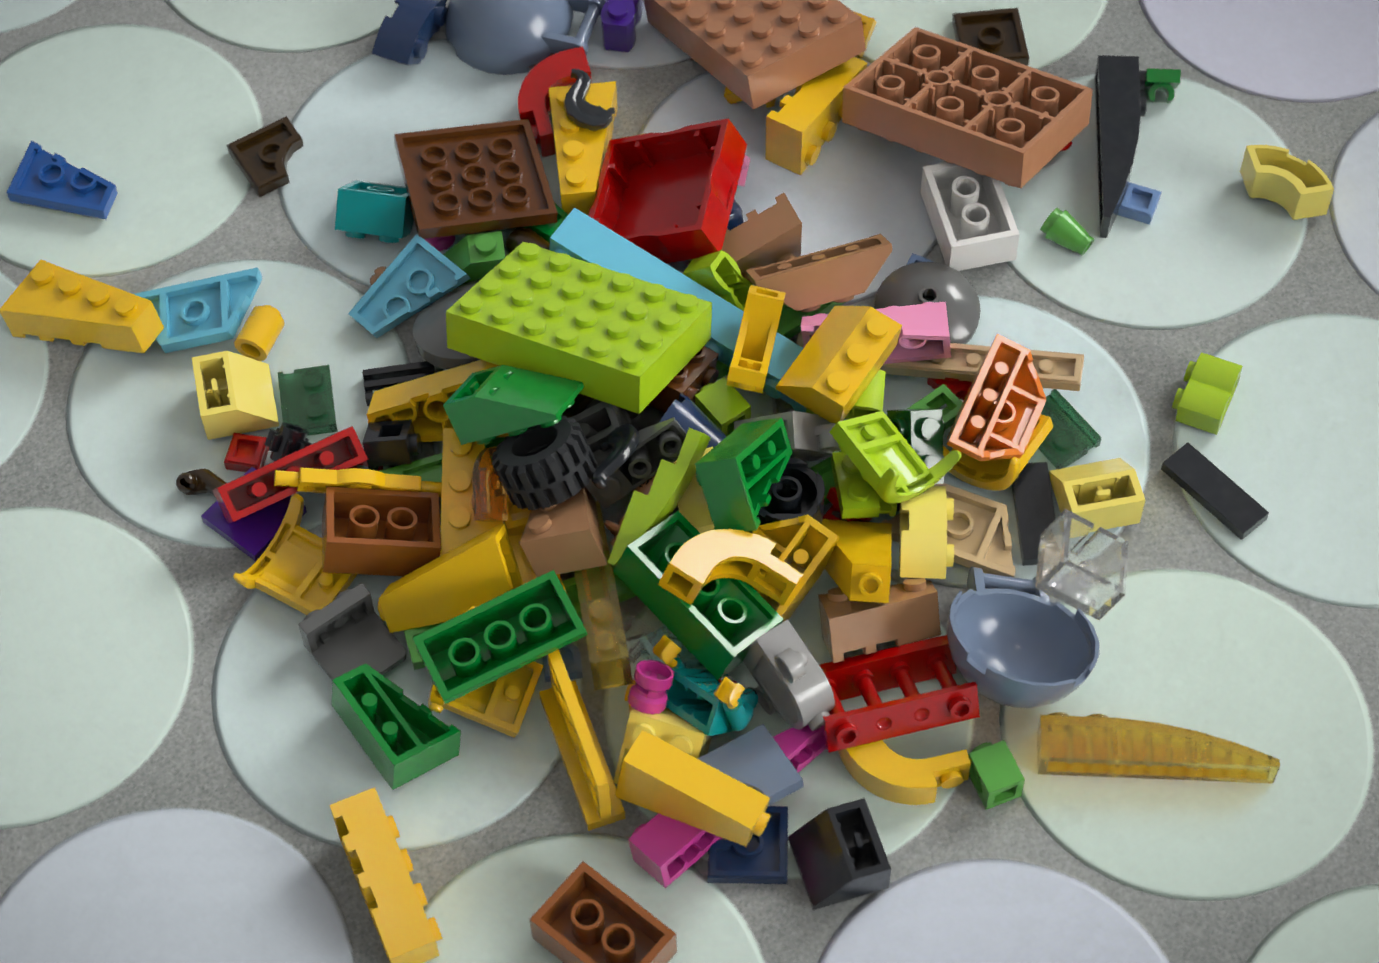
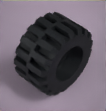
M561 415L562 419L550 427L541 428L540 424L529 427L519 435L506 436L505 440L496 447V451L492 455V465L511 503L516 505L517 508L537 510L560 504L568 498L575 496L590 483V479L597 467V461L579 423L574 418H567V416Z

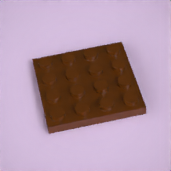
M529 119L394 134V145L419 237L428 239L557 223L556 206Z

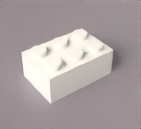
M947 162L923 166L920 193L945 264L957 271L1016 260L1020 234L1000 181Z

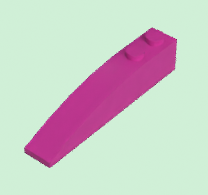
M809 725L800 730L793 727L773 736L798 773L827 748L824 725L815 731H812ZM658 813L649 822L639 825L628 839L633 861L664 888H667L706 854L714 842L723 838Z

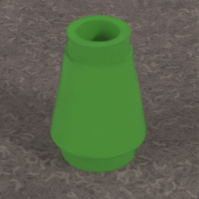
M1055 208L1040 229L1046 234V239L1077 252L1081 256L1085 254L1094 241V238L1089 235L1067 210L1061 211Z

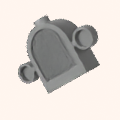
M789 411L734 421L735 430L742 423L782 417L792 449L791 457L801 459L804 462L827 459L832 456L834 451H841L838 443L829 433L836 423H831L817 414Z
M787 619L755 639L743 663L759 685L755 690L758 694V702L766 713L771 715L777 711L791 727L800 730L809 725L811 730L815 731L824 725L823 717L829 716L828 712L834 708V694L823 670Z

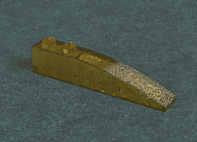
M595 501L600 524L598 528L603 541L602 550L606 562H608L610 552L600 503ZM607 563L604 566L574 571L582 621L588 633L585 638L594 690L633 684L612 564Z
M1054 712L1048 715H1040L1037 729L1038 774L1273 784L1280 768V759L1239 743L1199 731L1156 722L1110 718L1104 714H1091L1084 717Z

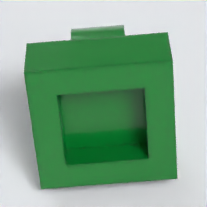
M1147 68L1145 70V87H1151L1147 93L1148 101L1154 102L1155 91L1162 89L1167 94L1166 103H1171L1175 96L1173 88H1176L1181 83V69Z

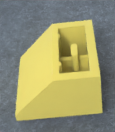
M230 351L191 357L200 417L208 440L232 436L234 432L242 434L279 426L269 364Z
M1121 458L1049 471L1050 482L1068 536L1140 523L1145 497L1135 469Z
M633 708L629 714L613 781L615 784H618L623 759L642 730L697 759L708 753L712 736H707L668 708H665L659 714H647Z

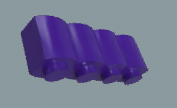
M643 0L606 1L601 11L603 46L605 50L628 53L633 48L636 42V26L642 18Z

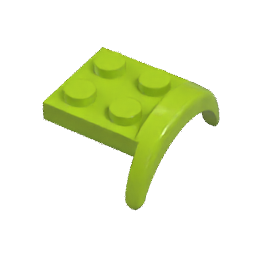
M883 411L839 421L829 431L838 443L841 451L858 468L862 478L888 504L901 503L922 494L943 478L961 458V453L953 450L929 469Z

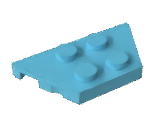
M257 267L135 293L134 295L152 301L164 326L156 341L165 353L234 339L260 286L262 274Z

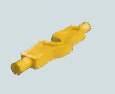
M300 468L299 472L275 470L274 486L297 487L299 492L325 494L326 486L439 493L440 498L442 492V482L421 481V476L385 474L370 469L328 470Z

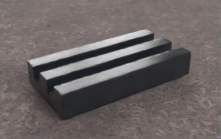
M423 361L362 370L367 406L370 405L374 393L372 390L387 388L434 374V365Z

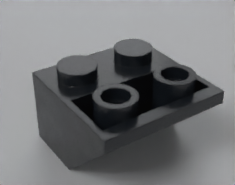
M865 798L828 808L788 836V842L813 910L889 888L891 866Z

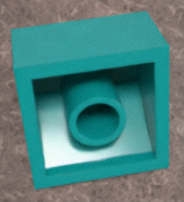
M355 180L338 188L335 230L345 231L346 237L366 238V234L378 235L379 241L399 243L400 239L411 234L414 218L406 187Z

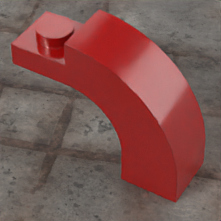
M583 46L564 50L545 58L533 67L520 87L518 95L519 120L529 119L536 145H539L542 157L555 155L554 134L548 116L551 112L549 88L573 85L576 79L570 77L572 69L586 72L591 79V70Z

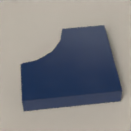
M767 806L765 813L771 815L765 830L760 837L753 834L746 847L727 839H719L714 842L708 849V883L787 884L788 806Z

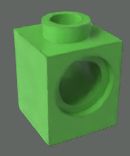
M1005 740L995 744L991 742L982 743L968 754L971 762L969 778L986 810L1022 796L1025 778Z

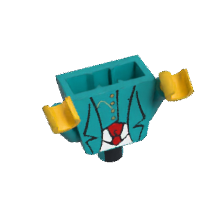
M663 635L653 647L652 652L674 671L672 686L666 690L668 695L666 708L707 736L743 730L752 720L753 709L758 703L756 690L752 687H746L728 674L717 680L707 669L685 668L681 659L676 657L682 649L666 635Z

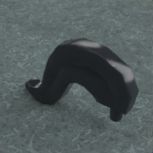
M572 69L570 77L575 78L576 81L567 92L563 105L567 118L577 126L591 131L605 129L612 122L615 108L611 107L605 110L601 106L588 103L586 96L590 89L591 79L586 72Z
M627 423L615 428L607 435V441L600 445L601 451H606L610 448L612 453L599 465L592 475V483L598 489H604L607 485L605 481L635 452L640 442L639 431L634 426Z

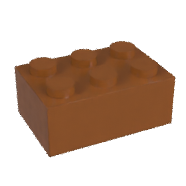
M326 486L322 514V562L324 573L405 576L440 557L439 493Z
M584 861L529 919L532 938L563 963H668L677 953V939L674 931Z

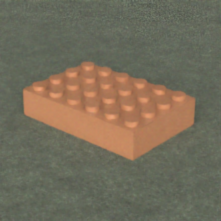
M643 0L648 22L752 109L764 105L866 51L861 17L839 0Z
M915 27L843 87L842 122L859 130L881 136L888 141L900 143L918 152L932 155L947 163L959 165L979 175H985L1004 182L1006 185L1021 189L1089 124L1093 89Z

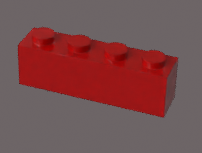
M353 426L219 486L212 491L227 523H232L299 492L297 487L274 486L275 470L299 472L300 468L349 469L368 460Z

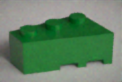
M782 417L742 423L695 463L696 479L703 489L715 530L735 529L752 531L758 529L760 520L757 515L760 508L769 505L771 496L767 493L773 483H779L792 454Z
M365 663L332 680L331 705L392 790L459 755L460 729L453 724L448 726L432 715V710L424 704L419 706L403 694L404 690Z

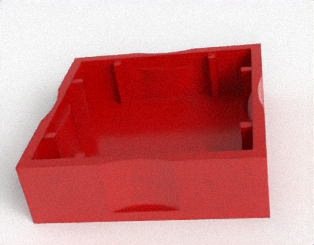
M729 118L689 125L670 132L645 133L609 140L599 175L598 192L588 216L664 263L691 260L720 251L723 247L747 143Z

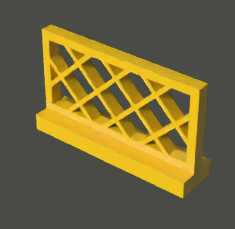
M558 649L547 655L552 688L540 691L539 696L588 831L626 819L625 810L620 798L615 796L616 786L576 680L570 681Z

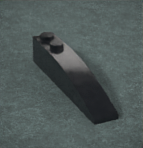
M1098 55L1094 80L1100 238H1107L1118 215L1119 207L1130 181L1139 137L1140 117H1145L1146 96L1140 95V91H1144L1145 70H1139V56Z

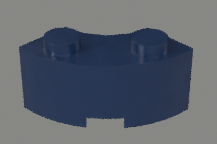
M395 0L394 2L398 4V7L392 17H384L372 54L405 65L420 64L427 53L429 40L434 33L440 31V27L446 21L448 9L445 6L447 0Z

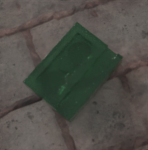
M323 365L296 369L294 373L283 374V371L278 372L283 423H291L308 431L307 436L338 432L330 366Z
M1053 389L1051 394L1046 396V403L1041 412L1042 415L1051 417L1053 428L1038 449L1056 469H1061L1086 455L1091 448L1100 446L1102 437L1056 389Z

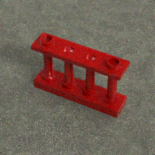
M947 635L887 648L870 654L844 658L843 661L836 663L831 661L819 664L829 681L835 699L834 708L828 712L830 715L823 717L826 746L829 753L980 717L976 682L957 685L952 675L957 674L949 649ZM937 678L942 689L920 694L915 683ZM900 687L905 698L882 702L878 692ZM858 696L863 697L867 707L844 711L841 700Z

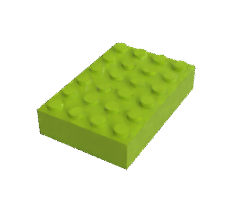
M522 242L446 311L447 348L498 366L508 365L583 382L584 388L580 394L640 414L711 339L712 302L699 299L691 294H684L665 288L661 284H653L634 278L626 273L603 268L598 264L588 263L570 257L565 253H557L539 247L534 243Z

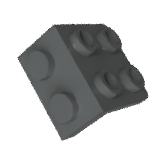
M362 583L353 589L344 590L333 602L321 610L317 609L310 612L298 624L304 646L331 680L365 663L384 675L407 658L405 648L393 633L389 632L388 627L375 613L371 594Z

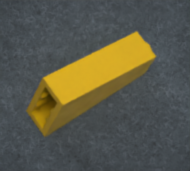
M823 519L822 525L840 537L825 567L827 573L850 601L889 603L892 524Z
M505 524L489 529L389 584L378 598V612L381 619L386 621L389 632L393 633L444 623L467 612L472 606L477 607L523 585Z
M644 730L640 732L623 759L615 796L624 801L745 847L753 834L759 837L762 835L770 820L771 815L765 813L770 797Z

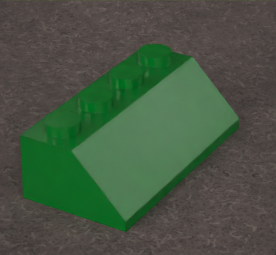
M677 511L627 545L613 572L717 680H720L743 662L755 639L781 624L784 619L750 584L738 579L720 578L707 583L691 605L658 585L669 562L680 547L694 536L700 534Z
M552 570L413 637V641L435 688L444 703L447 704L587 636L588 633L555 571Z

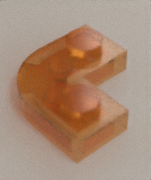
M496 447L483 449L477 456L472 476L473 495L471 498L474 521H508L507 493L492 465V455L496 451Z

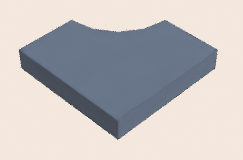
M764 724L698 758L700 761L770 797L769 805L804 787L802 777Z

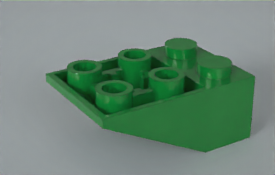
M500 365L472 373L444 403L443 407L461 445L475 441L478 445L492 441L501 434L508 433L509 436H516L532 426L540 424L541 428H546L558 423L562 419L561 415L575 403L574 399L582 391L584 384L576 380L508 365Z

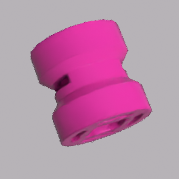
M655 660L638 662L634 672L636 684L632 685L628 695L630 706L637 711L647 714L663 712L668 700L666 690L672 686L674 671L671 667Z

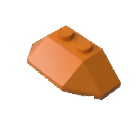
M999 334L996 335L971 383L947 436L946 445L978 461L1022 457L1046 403L1039 375L1032 363L1033 357L1030 349Z

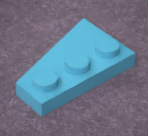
M416 234L348 314L373 336L379 338L471 278Z

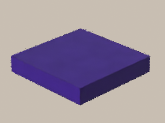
M251 467L244 475H246V474H248V473H250V472H252V471H254V470H256V469L253 468V467ZM288 496L232 523H227L216 501L201 515L203 523L256 562L278 531L292 496ZM305 505L302 517L307 513Z

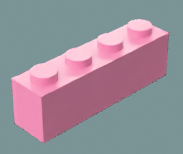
M924 302L918 305L888 306L876 309L902 325L897 345L884 364L951 358L946 302ZM819 313L813 316L802 317L801 332L804 347L828 314Z

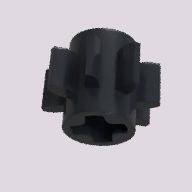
M285 422L276 430L270 429L265 442V446L269 447V451H272L270 458L276 461L311 445L312 443L308 442L309 439L306 438L308 431L300 426Z

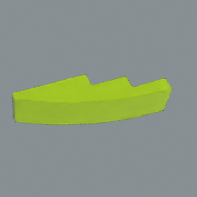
M689 428L676 464L661 459L649 494L646 495L634 490L607 563L616 566L627 545L670 516L696 473L695 463L703 457L711 437Z

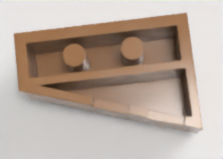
M784 192L775 197L777 201L775 205L759 214L754 209L746 214L748 218L746 222L730 231L728 228L726 230L722 250L734 259L741 271L742 277L749 280L746 274L748 269L801 256L802 222Z
M586 487L582 488L575 496L568 498L560 504L544 509L531 510L520 544L536 577L552 570L556 574L607 565L602 550L603 541L598 528L600 524L596 502Z
M908 578L902 584L890 585L889 603L850 601L839 587L828 590L827 594L818 595L822 638L833 663L843 661L844 653L863 648L864 654L877 652L876 644L895 640V644L901 646L941 635L938 594L931 580Z

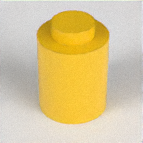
M270 305L255 306L234 341L235 348L246 357L258 361L266 360L285 325L281 313Z

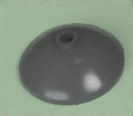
M936 262L911 263L896 269L880 285L875 297L874 309L886 308L888 306L918 305L924 302H946L950 343L967 344L976 332L980 319V302L977 292L963 274L947 265ZM929 295L934 297V300L927 301L923 297Z

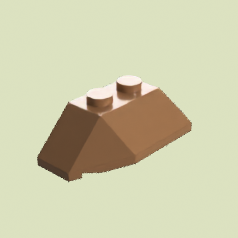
M877 234L836 247L748 269L746 274L755 286L785 292L784 304L796 311L811 312L819 309L822 304L833 301L836 303L848 302L854 298V295L865 293L892 252V244L882 234Z

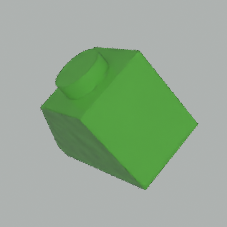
M502 231L467 235L443 254L471 278L464 283L482 279L505 258Z

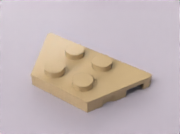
M946 483L934 484L933 486H946L947 498H954L953 521L947 520V544H954V563L968 568H982L983 573L1015 577V566H1013L1011 552V534L1008 530L1007 505ZM897 514L891 520L887 521L885 519L881 523L892 524V540L899 542V514Z

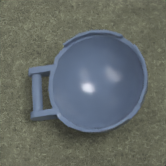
M449 0L445 21L446 38L455 47L456 56L475 69L500 75L530 72V65L541 62L551 52L558 53L583 46L587 55L589 50L587 42L598 16H601V11L606 1ZM573 11L585 13L576 37L567 36L573 21Z
M970 568L967 578L968 591L962 594V591L959 590L950 606L947 622V638L951 656L966 682L975 681L978 693L994 702L1014 708H1033L1052 704L1075 691L1087 679L1099 657L1097 633L1081 609H1077L1076 614H1074L1061 603L1050 602L1046 578L1035 576L1033 580L983 573L982 568Z

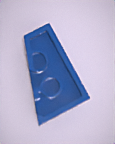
M32 140L7 191L9 200L13 202L105 220L118 194L115 184L85 168H76L67 163L64 157L57 153L52 155L44 151L40 144Z

